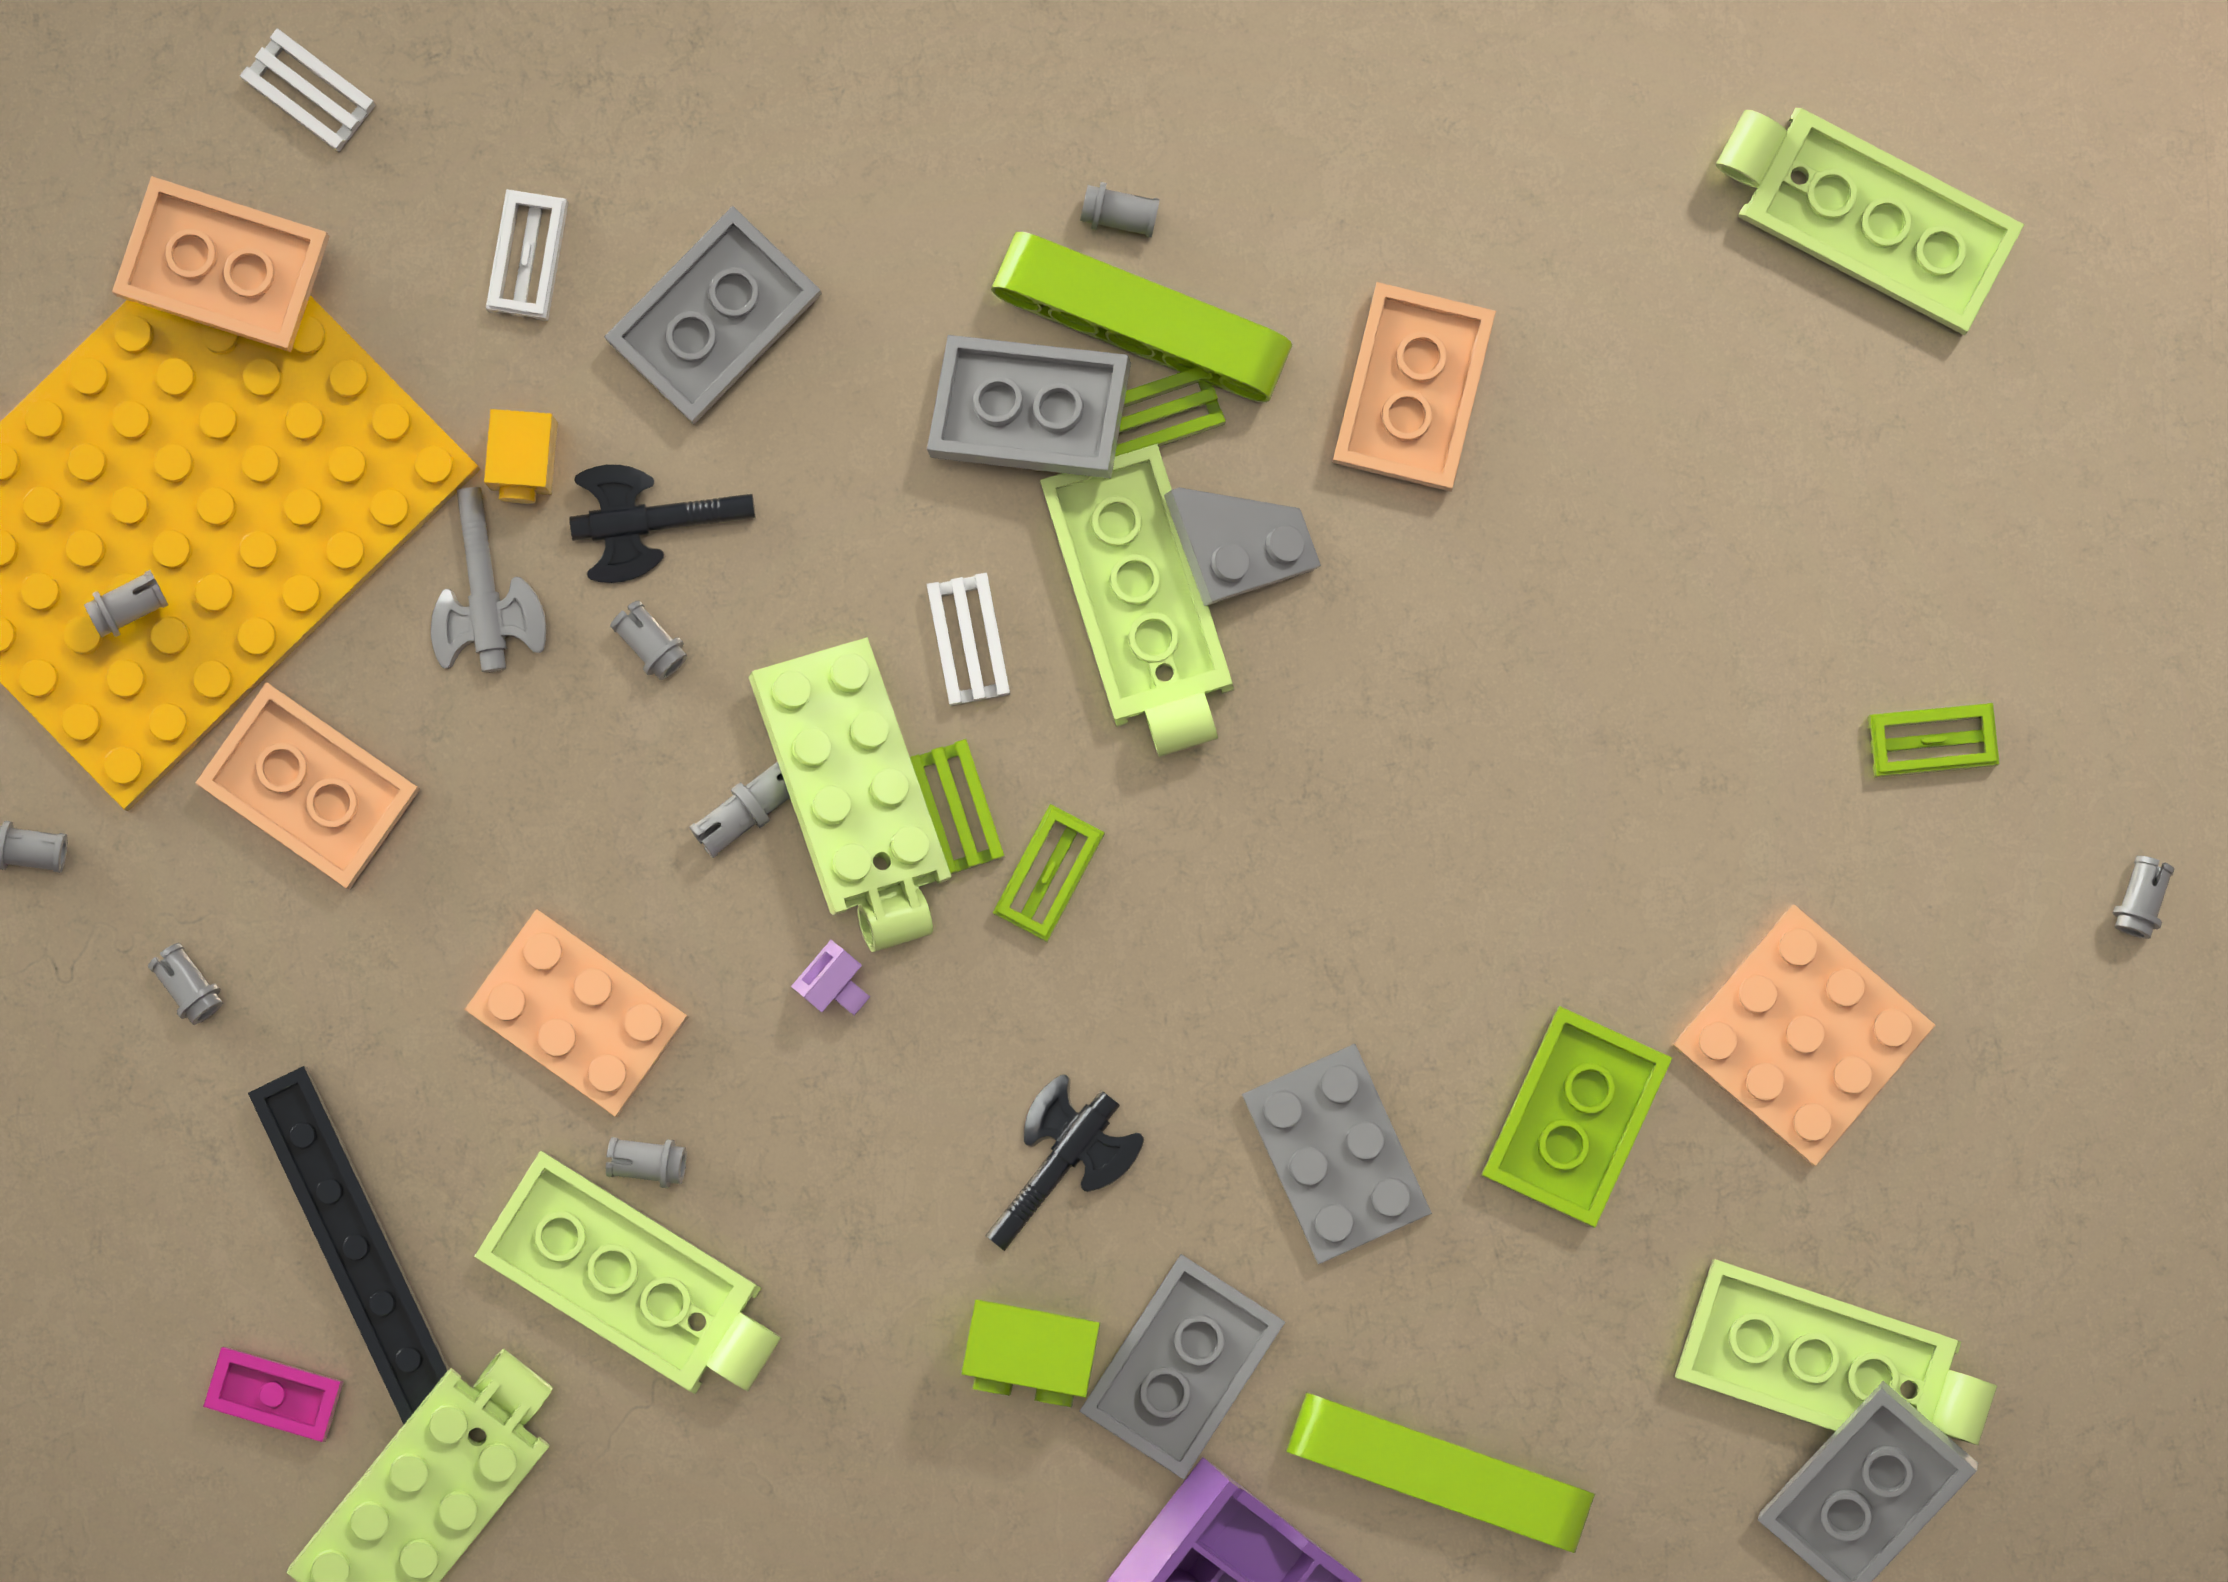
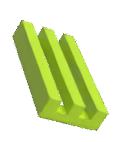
M1198 366L1126 390L1123 408L1198 383L1201 391L1122 417L1119 433L1202 405H1206L1208 415L1118 444L1115 457L1154 444H1158V447L1225 425L1226 421L1220 409L1212 384L1202 381L1206 377L1207 372L1202 371V368Z
M1993 703L1872 714L1868 716L1869 729H1871L1872 738L1870 741L1871 753L1874 756V778L1992 767L2000 764ZM1981 718L1982 730L1887 739L1884 728ZM1984 743L1985 753L1895 762H1888L1887 752Z
M966 739L910 757L950 874L1005 857ZM955 757L960 758L989 849L980 852L976 850L947 761ZM936 764L965 853V857L955 860L953 859L924 770L925 767Z
M1050 804L998 901L993 914L1048 943L1105 832ZM1055 822L1066 826L1022 912L1019 913L1011 909V906ZM1077 833L1087 837V840L1043 924H1040L1032 919Z

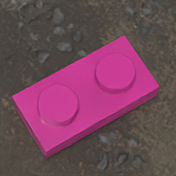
M221 1347L203 1407L316 1441L326 1442L344 1382L232 1348Z

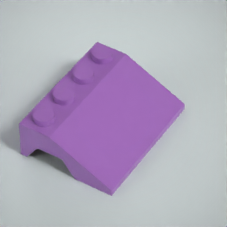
M1202 1457L1107 1582H1361V1579L1252 1493Z

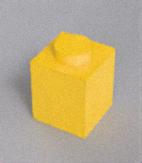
M490 409L484 483L491 491H499V500L511 503L533 504L536 501V494L552 495L558 422L551 413Z

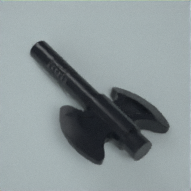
M606 464L584 470L577 474L574 480L577 485L589 490L598 499L601 510L589 511V514L570 516L569 520L573 541L591 538L593 541L605 540L604 553L601 559L588 570V578L597 582L615 583L632 580L644 575L664 558V552L661 549L646 546L641 541L640 535H648L650 531L751 519L756 518L753 494L646 507V504L636 505L637 495L641 491L654 485V478L630 466Z
M1067 1075L1058 1076L1042 1089L1036 1096L1027 1114L1024 1127V1142L1027 1146L1033 1147L1042 1140L1055 1139L1056 1142L1050 1148L1053 1151L1020 1191V1194L1016 1196L985 1235L987 1238L1005 1251L1072 1166L1075 1168L1080 1160L1085 1165V1174L1081 1181V1188L1086 1192L1098 1190L1112 1184L1130 1169L1142 1149L1144 1137L1140 1133H1133L1123 1137H1111L1103 1133L1110 1124L1108 1120L1120 1106L1115 1100L1100 1090L1089 1105L1085 1104L1081 1111L1077 1113L1072 1107L1070 1100V1078Z

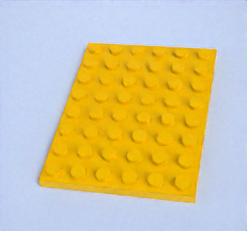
M311 295L291 352L126 300L0 421V683L124 810L129 811L457 493V490L461 489L481 469ZM151 570L168 606L161 607L119 628L118 630L121 635L117 637L112 632L100 637L84 604L95 599L92 593L98 591L102 596Z

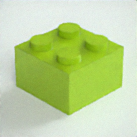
M975 1299L962 1375L975 1377L972 1388L975 1390L1010 1396L1013 1384L1036 1388L1035 1401L1072 1407L1074 1396L1087 1397L1101 1322Z

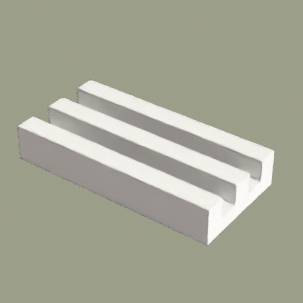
M277 28L270 36L271 41L266 48L262 47L255 55V62L250 68L246 67L240 77L339 153L376 104L372 99ZM284 50L357 106L351 114L277 59L281 51ZM269 68L343 124L337 133L333 132L263 79L262 76Z
M506 189L486 303V310L488 312L500 314V312L508 313L521 318L527 316L548 322L568 209L567 199ZM519 205L528 206L529 211L513 300L503 299ZM547 209L552 210L536 304L527 303L542 211Z
M987 572L976 574L973 577H960L947 582L927 584L950 706L1010 695ZM978 590L996 682L994 685H983L966 596L968 591ZM954 594L972 688L962 691L959 690L942 596Z

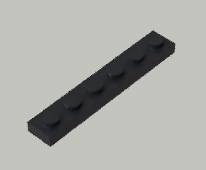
M302 1066L248 1092V1095L403 1424H405L450 1369L308 1067Z

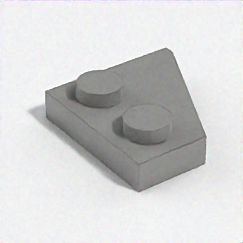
M1180 487L1164 495L1204 606L1314 571L1321 566L1300 508Z

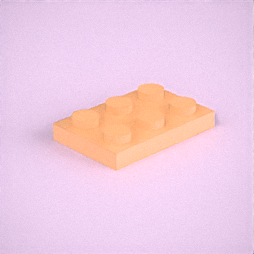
M151 176L112 293L117 297L291 352L330 236L325 231Z
M1376 282L1332 463L1452 492L1496 311Z
M267 682L195 782L198 786L348 890L353 886L420 790L413 783Z
M538 909L534 911L464 1009L615 1117H618L689 1017Z

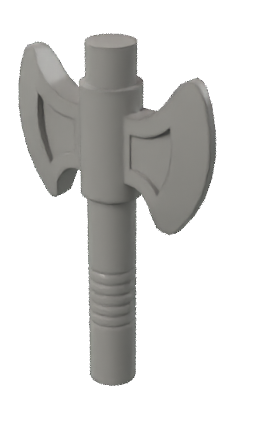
M481 487L463 488L457 490L471 591V595L468 596L469 606L463 607L458 602L454 591L444 589L436 602L432 614L431 640L436 658L441 667L445 669L451 668L460 652L467 645L475 642L476 653L480 655L482 672H496L506 669L504 650L507 649L505 640L507 636H515L521 639L533 652L541 653L544 650L546 619L538 596L521 577H514L511 580L506 598L500 601L499 592L495 591Z

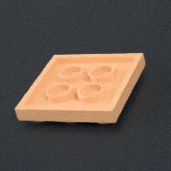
M1793 904L1672 1046L1814 1167L1936 1025Z

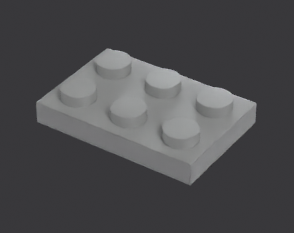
M732 206L604 337L616 351L694 425L822 293L804 273Z
M948 335L927 451L931 458L1111 478L1131 367L1129 356L1126 354Z
M1356 1044L1242 1094L1317 1264L1432 1214Z
M1180 1254L1079 1412L1180 1478L1185 1479L1285 1324V1321Z
M1882 1381L1760 1511L1758 1521L1829 1582H1872L1975 1474L1978 1469V1462Z

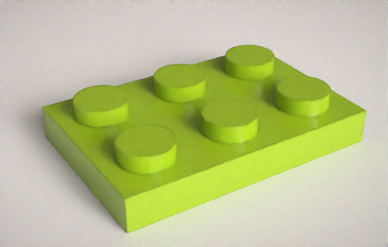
M1558 1006L1481 1176L1595 1228L1672 1057Z

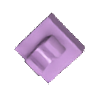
M832 940L827 943L791 986L820 1012H823L831 1001L835 999L855 1016L870 998L868 994L850 980L862 965Z

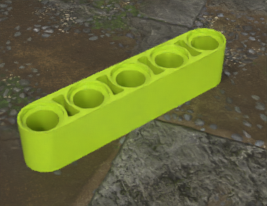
M1016 232L991 287L992 292L997 297L1009 304L1176 371L1183 372L1199 366L1202 368V371L1207 372L1206 377L1202 381L1257 402L1270 401L1292 348V343L1289 339L1270 328L1030 233Z
M1307 1392L1286 1450L1288 1453L1572 1553L1576 1552L1595 1496L1594 1493Z

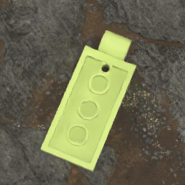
M1795 108L1789 119L1792 123L1788 130L1761 113L1744 110L1716 162V167L1727 176L1745 185L1757 188L1749 204H1744L1738 217L1965 336L2025 224L1803 108ZM1794 171L1804 173L1807 180L1806 183L1801 185L1795 184L1791 179V173Z
M1158 444L1116 456L1111 478L1061 473L1041 479L1040 484L1116 727L1127 724V718L1145 713L1159 757L1218 739L1205 694L1220 689L1222 694L1234 691L1233 682L1209 606H1204L1164 498V495L1171 491L1172 488ZM1161 666H1168L1173 670L1174 674L1170 680L1160 681L1156 676V670Z
M868 637L752 671L749 680L830 913L837 915L846 912L848 908L858 905L859 925L864 940L872 952L931 935L933 932L931 913L919 886L935 881L941 883L950 880L952 876ZM877 857L883 858L887 863V869H877L873 864V859Z
M540 1151L474 1256L694 1394L698 1392L703 1384L699 1380L707 1367L735 1385L749 1391L781 1340L780 1336L741 1313L749 1299L757 1297L762 1289L760 1286L543 1151ZM695 1313H701L706 1319V1325L700 1331L693 1330L689 1323L690 1317Z
M1716 1259L1712 1260L1674 1377L1836 1431L1882 1381L1901 1397H1903L1900 1392L1902 1383L1911 1381L1916 1388L1915 1394L1911 1398L1904 1399L1945 1435L1974 1445H1979L1997 1389L1995 1384L1950 1370L1955 1353L1958 1354L1961 1346V1341Z
M502 1349L489 1363L473 1388L461 1379V1375L452 1368L448 1370L291 1563L287 1574L297 1582H440L549 1448V1444L541 1437L536 1438L523 1426L543 1405L553 1387L505 1349ZM474 1428H480L485 1431L486 1437L482 1441H474L469 1437V1432Z

